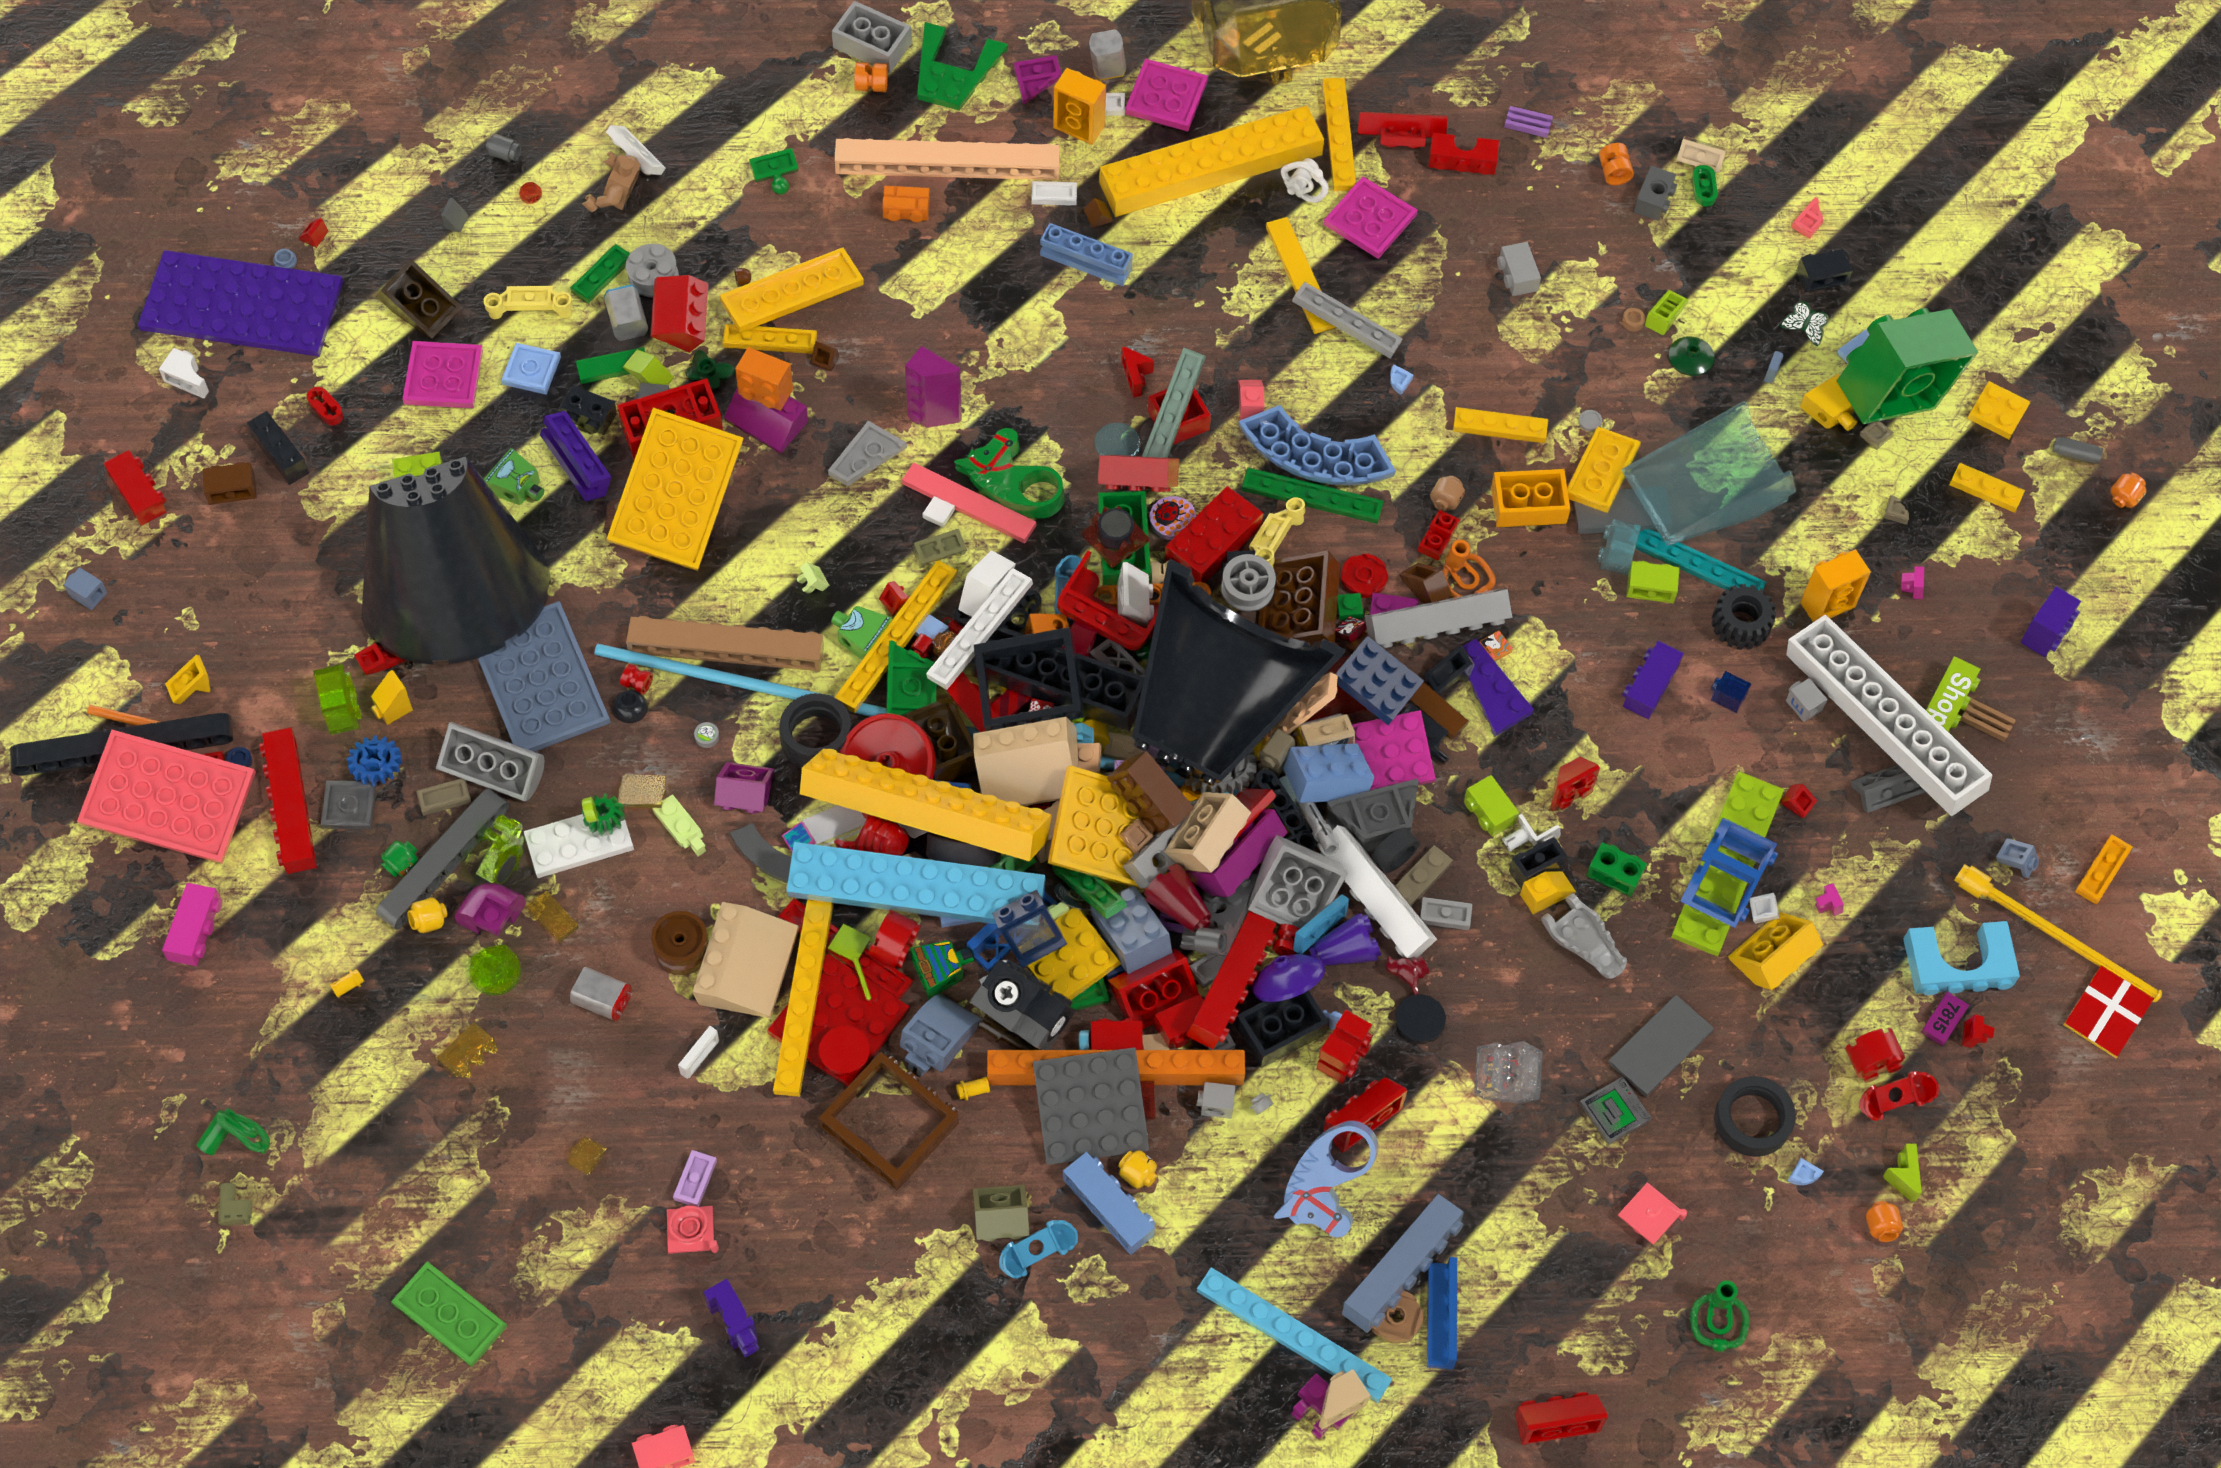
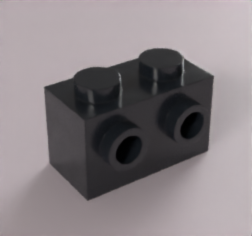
M1844 249L1829 250L1825 253L1808 254L1801 257L1796 270L1805 292L1848 284L1852 274V268Z
M576 386L571 387L560 406L561 412L566 411L575 425L584 427L591 433H600L602 435L606 434L617 415L615 401Z
M1552 837L1546 841L1539 842L1525 852L1515 855L1512 858L1509 872L1522 890L1525 881L1543 872H1558L1564 869L1568 856L1556 838Z

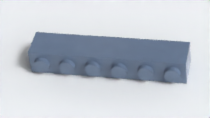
M1438 1194L1344 1302L1342 1315L1367 1333L1373 1326L1377 1328L1383 1322L1386 1316L1384 1313L1389 1307L1394 1309L1402 1297L1400 1294L1405 1289L1409 1291L1413 1287L1419 1272H1425L1430 1267L1433 1261L1431 1258L1436 1253L1441 1254L1448 1244V1238L1451 1235L1456 1236L1463 1227L1461 1221L1464 1212Z

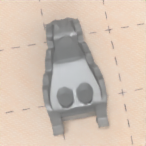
M1574 893L1566 897V902L1571 910L1556 922L1548 913L1541 917L1546 930L1559 945L1589 962L1604 977L1613 979L1625 969L1627 958H1624L1618 949L1615 948L1614 940L1611 938L1610 932L1606 931L1604 922L1595 911L1582 903Z

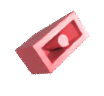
M1238 380L1240 420L1263 412L1265 405L1262 380Z

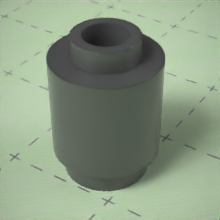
M494 134L488 138L486 149L490 156L511 162L512 160H518L521 153V144L517 143L514 139Z

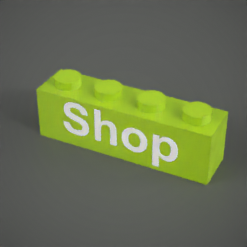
M1955 656L1926 709L1947 732H1949L1950 728L1956 729L1962 717L1958 715L1959 710L1965 711L1971 700V697L1967 696L1969 691L1975 692L1981 680L1977 678L1981 670L1980 668Z

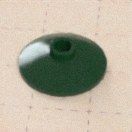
M1686 336L1679 338L1673 342L1669 349L1668 357L1671 365L1675 370L1684 375H1702L1708 372L1714 363L1713 349L1706 341L1698 337Z

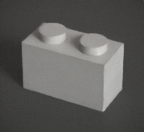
M1528 242L1501 247L1500 256L1497 257V264L1499 270H1503L1505 286L1510 289L1512 296L1538 291L1541 276Z

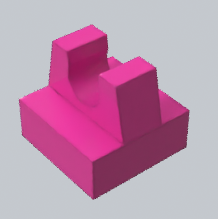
M1915 566L1914 573H1902L1901 591L1913 593V599H1923L1924 567Z
M1834 883L1824 886V894L1815 899L1817 902L1815 906L1819 914L1831 910L1833 916L1843 913L1844 903Z

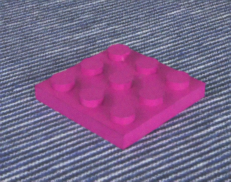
M1145 58L1126 105L1125 114L1189 131L1208 82V75Z
M1362 176L1324 219L1323 225L1379 259L1417 216L1418 210Z
M413 341L402 399L404 405L474 409L483 355L482 345Z
M1421 710L1397 715L1389 726L1380 719L1352 725L1355 731V743L1358 744L1374 776L1370 790L1418 779V785L1436 782Z

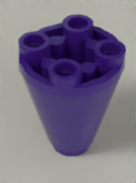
M1361 913L1356 914L1314 943L1315 945L1309 947L1311 955L1319 958L1324 966L1373 962L1378 960L1377 956L1381 955L1376 939H1371L1369 933L1373 932L1367 914L1362 916Z

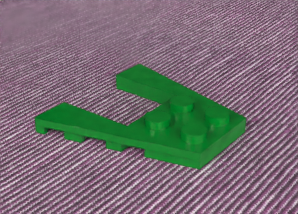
M925 22L917 93L918 100L960 111L975 92L977 85L985 80L986 74L997 65L1002 54L1008 51V44L987 38L974 71L965 70L934 61L946 34V27Z

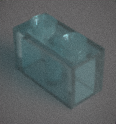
M1613 519L1611 525H1606L1603 536L1604 539H1607L1605 548L1600 547L1597 561L1601 562L1600 569L1628 575L1641 526Z

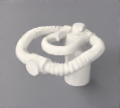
M1305 158L1303 161L1293 162L1282 167L1281 176L1289 194H1296L1310 203H1318L1327 195L1328 183L1323 177L1322 170L1319 169L1318 164L1314 160ZM1296 169L1293 175L1289 177L1288 171ZM1312 178L1322 187L1321 192L1317 196L1306 194L1314 188V184L1311 181Z

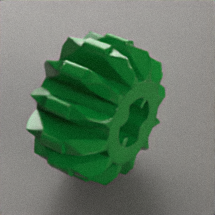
M604 793L602 798L595 794L594 803L598 821L587 822L582 810L584 825L586 827L589 826L592 834L598 831L599 835L603 836L604 832L608 831L612 835L613 828L621 829L620 821L625 819L623 804L618 803V799L615 796L609 799L606 793Z

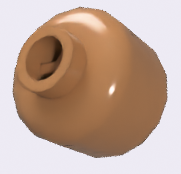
M1454 476L1439 478L1432 489L1430 498L1438 510L1452 511L1459 505L1465 490L1458 478Z

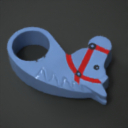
M1346 1121L1322 1133L1308 1147L1299 1160L1288 1182L1284 1204L1276 1212L1274 1218L1289 1217L1296 1225L1299 1223L1314 1224L1332 1237L1345 1236L1353 1224V1217L1347 1209L1339 1206V1198L1333 1187L1365 1174L1372 1167L1378 1154V1140L1374 1132L1361 1122ZM1352 1131L1362 1135L1369 1144L1370 1159L1359 1167H1348L1341 1164L1338 1160L1335 1161L1330 1150L1332 1149L1333 1138L1339 1133Z

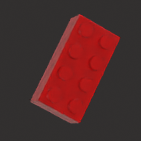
M1226 486L1165 546L1164 561L1167 562L1172 559L1192 570L1194 582L1206 583L1222 567V561H1226L1227 551H1238L1261 528L1263 512Z

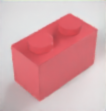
M684 1425L668 1426L663 1429L662 1433L656 1435L645 1434L638 1437L637 1441L632 1443L639 1468H681L695 1463Z

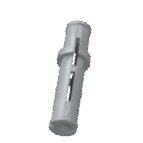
M1297 801L1298 806L1313 830L1314 839L1320 842L1326 855L1335 854L1339 850V844L1332 835L1331 826L1325 823L1315 803H1299Z

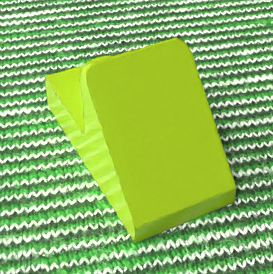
M1906 1144L1902 1151L1898 1153L1899 1168H1888L1883 1178L1908 1200L1916 1202L1922 1193L1917 1144Z

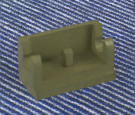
M959 529L915 542L913 553L915 558H918L920 569L924 568L925 564L956 554L961 556L967 551Z

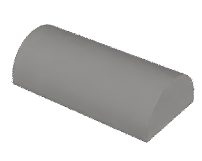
M449 722L436 769L527 801L532 797L539 785L545 760L542 754L460 724Z

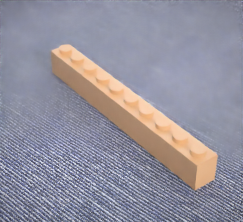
M836 139V174L1059 180L1060 145L1008 144L1004 142L898 141L893 139Z

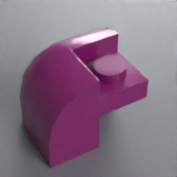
M487 882L477 885L468 893L455 913V919L457 924L478 934L481 929H484L498 936L507 921L514 924L526 905V901L523 895L501 884Z

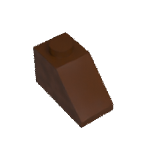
M1417 563L1399 574L1421 603L1426 604L1445 600L1452 595L1444 573L1440 569Z

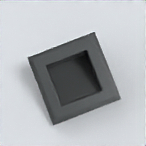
M453 198L448 200L441 214L445 229L461 232L468 218L466 211Z

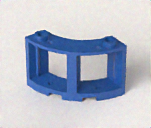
M1723 818L1701 858V861L1705 863L1703 866L1698 865L1682 896L1681 902L1736 928L1739 921L1744 923L1750 911L1746 906L1767 864L1772 866L1778 855L1774 851L1777 843ZM1721 845L1760 863L1756 870L1719 852V847ZM1710 865L1750 884L1736 913H1732L1696 895Z

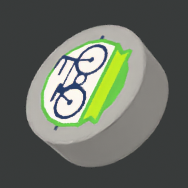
M709 722L699 724L694 731L695 741L703 748L713 747L719 741L718 728Z

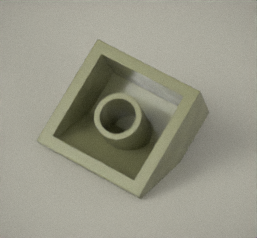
M1025 1185L973 1188L977 1240L994 1241L997 1238L1009 1237L1010 1239H1020L1023 1236H1029Z

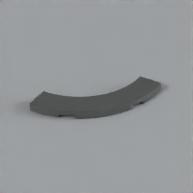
M753 823L730 832L736 847L747 860H750L760 871L770 877L788 883L792 857L783 854L768 844L758 833Z

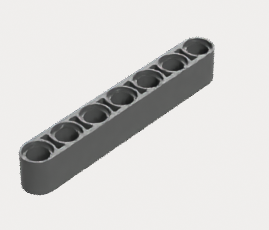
M484 790L379 904L376 915L396 930L404 926L408 921L407 912L410 910L411 905L414 902L429 898L505 815L509 808V803L492 790Z

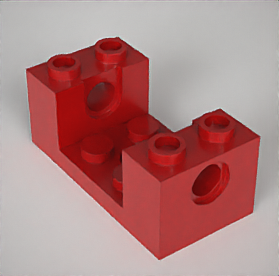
M707 378L617 405L621 427L633 460H635L653 408L662 411L672 409L676 411L674 415L723 431L721 414Z

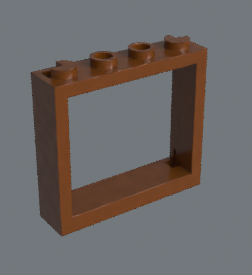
M880 1052L819 1117V1125L832 1138L893 1188L898 1190L959 1124L957 1109L951 1103L942 1102L938 1098V1094L931 1087L927 1086L925 1088L919 1083V1079L911 1071L905 1072L899 1067L900 1064L891 1055L887 1057ZM882 1068L944 1118L898 1169L835 1119Z

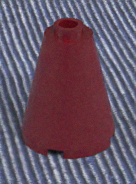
M1176 863L1169 866V873L1166 875L1160 873L1148 885L1144 892L1146 896L1143 898L1153 907L1193 933L1197 932L1200 927L1208 928L1210 926L1211 914L1181 864Z

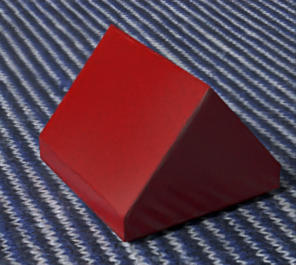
M321 218L311 221L300 235L299 240L317 248L329 232L324 221Z

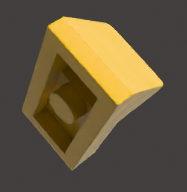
M195 655L165 683L173 703L176 704L183 703L195 690L211 691L208 674L200 655Z

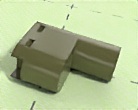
M223 1183L220 1185L219 1225L250 1224L252 1201L235 1200V1184Z

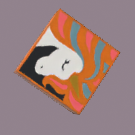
M1500 631L1479 641L1494 661L1510 654L1513 650Z

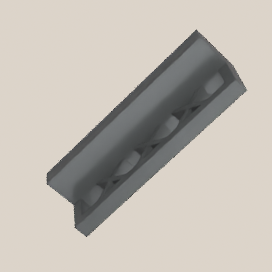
M1898 764L1850 781L1851 788L1861 794L1863 810L1867 813L1926 792Z

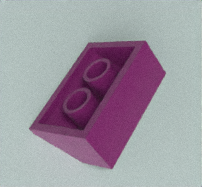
M737 387L724 420L781 454L808 422L807 406L789 396L780 411L775 408H767L755 400L743 398L739 395Z

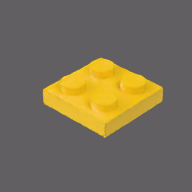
M1989 381L1967 419L2010 439L2026 412L2030 401Z

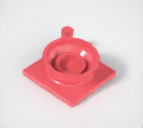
M1647 1182L1618 1216L1630 1225L1636 1233L1642 1235L1654 1245L1677 1218L1681 1221L1686 1218L1687 1211L1686 1209H1679Z
M688 1205L678 1209H667L668 1254L709 1250L713 1253L718 1252L719 1246L717 1241H714L713 1206L698 1208Z

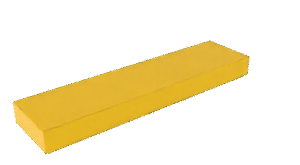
M725 324L723 348L747 349L750 347L755 350L812 354L815 342L817 341V331L756 326L740 333L734 324Z

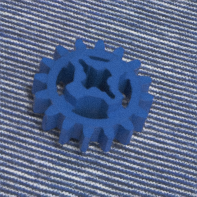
M374 735L371 741L365 737L363 744L355 743L356 750H349L351 756L347 757L349 772L353 774L355 781L361 779L363 785H366L368 781H371L372 786H376L377 781L386 784L385 778L388 777L393 780V772H400L399 765L402 764L400 749L396 747L394 741L388 743L385 736L378 740L377 735Z

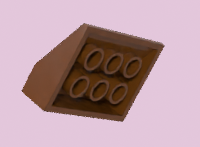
M1329 550L1276 559L1273 564L1276 576L1274 593L1270 602L1259 610L1258 625L1288 640L1293 638L1305 641L1310 646H1313L1314 642H1319L1323 639L1334 643L1340 573L1339 562Z

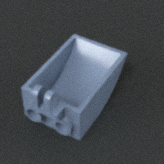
M944 994L935 995L919 1009L902 1030L900 1047L909 1052L905 1057V1061L909 1063L908 1069L913 1072L917 1068L916 1074L920 1077L931 1066L942 1073L975 1033L983 1019Z

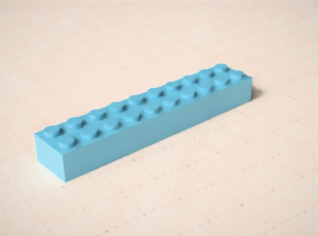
M794 842L786 892L789 897L996 924L992 913L1022 898L1024 895L1038 890L1043 899L1045 875ZM1040 915L1017 927L1039 930Z

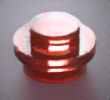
M527 182L522 185L519 191L520 199L527 204L536 203L542 197V190L536 183Z

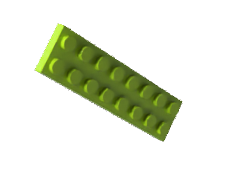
M1738 771L1711 839L1723 818L1762 837H1766L1784 789ZM1721 845L1718 849L1719 852L1752 868L1755 865L1756 861ZM1710 865L1696 895L1732 913H1736L1747 882ZM1684 904L1671 938L1718 957L1730 925Z

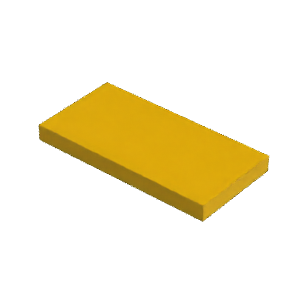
M1597 426L1567 487L1569 499L1608 513L1639 450L1641 442Z

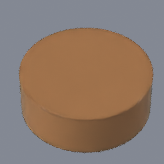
M1629 308L1623 313L1622 325L1625 329L1638 331L1643 328L1645 314L1640 309Z

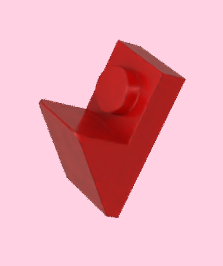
M1121 347V362L1133 398L1142 396V387L1146 385L1144 375L1154 372V360L1128 347Z

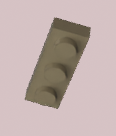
M1434 845L1394 887L1412 907L1452 865L1453 859Z

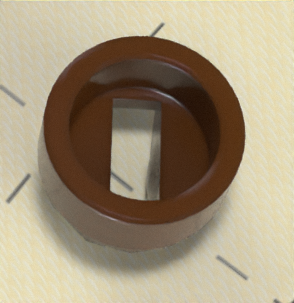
M734 269L737 287L751 282L752 274L748 269Z

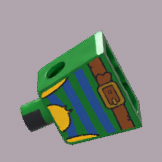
M949 940L910 948L911 960L928 999L961 982L964 979L962 966L974 962L969 948L955 952Z

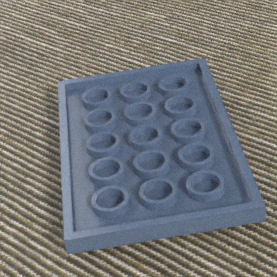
M560 601L545 606L536 621L521 636L514 635L505 641V647L478 658L509 737L514 745L535 752L611 723Z

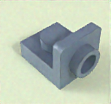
M2009 838L2006 839L1996 856L1998 863L2021 869L2022 876L2025 878H2029L2031 872L2035 871L2039 864V858L2033 845Z

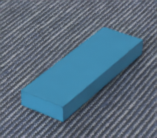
M1341 894L1295 934L1293 951L1302 954L1345 918L1349 898Z

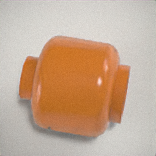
M2135 473L2121 475L2110 489L2113 496L2112 501L2121 508L2124 506L2129 508L2136 506L2146 494V482Z
M1879 1201L1874 1203L1866 1213V1220L1872 1237L1879 1239L1881 1242H1890L1899 1237L1903 1230V1223L1897 1206L1885 1201Z

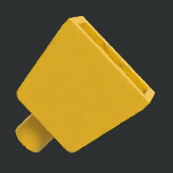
M1836 374L1804 394L1800 407L1825 428L1830 429L1840 423L1848 431L1856 425L1857 421L1852 416L1854 412L1853 407L1837 383L1840 375Z

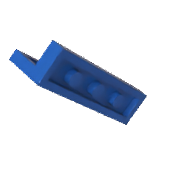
M1044 886L1043 900L1046 901L1050 906L1054 904L1058 905V903L1045 892ZM1042 913L1040 915L1039 925L1043 922ZM991 923L985 925L967 942V948L970 949L973 959L987 972L993 969L999 959L1002 960L1012 951L1009 944H998V937L1002 933L998 929L997 924ZM1015 927L1008 932L1013 933V940L1018 945L1034 929ZM985 949H996V956L989 963L980 956Z
M1449 1257L1447 1264L1431 1263L1428 1268L1427 1368L1454 1369L1457 1361V1257Z

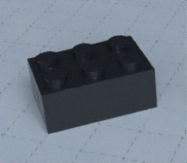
M1308 990L1301 995L1283 1001H1263L1238 1014L1235 1027L1260 1068H1263L1326 1035L1329 1022Z

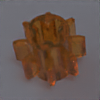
M951 631L944 634L939 632L933 639L934 654L939 658L957 635Z

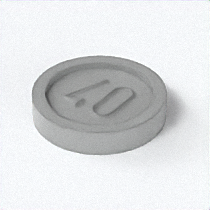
M1586 410L1579 417V425L1585 431L1594 432L1597 426L1601 427L1602 417L1597 411Z

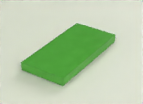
M428 1261L391 1301L396 1308L470 1367L474 1366L508 1327L505 1322Z

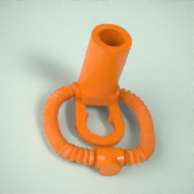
M1465 540L1454 541L1445 559L1444 569H1442L1446 581L1447 575L1450 573L1460 588L1464 590L1476 588L1480 579L1478 573L1466 562L1467 559L1479 563L1489 579L1488 584L1478 589L1474 594L1492 590L1496 583V578L1486 561L1482 557L1477 556V554L1469 553L1470 545ZM1464 567L1467 573L1473 575V584H1464L1456 572ZM1449 586L1452 593V598L1462 596L1456 593L1454 590H1452V588Z

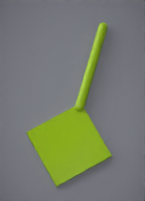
M843 924L828 949L854 962L867 1000H870L871 995L858 959L870 942L871 937Z

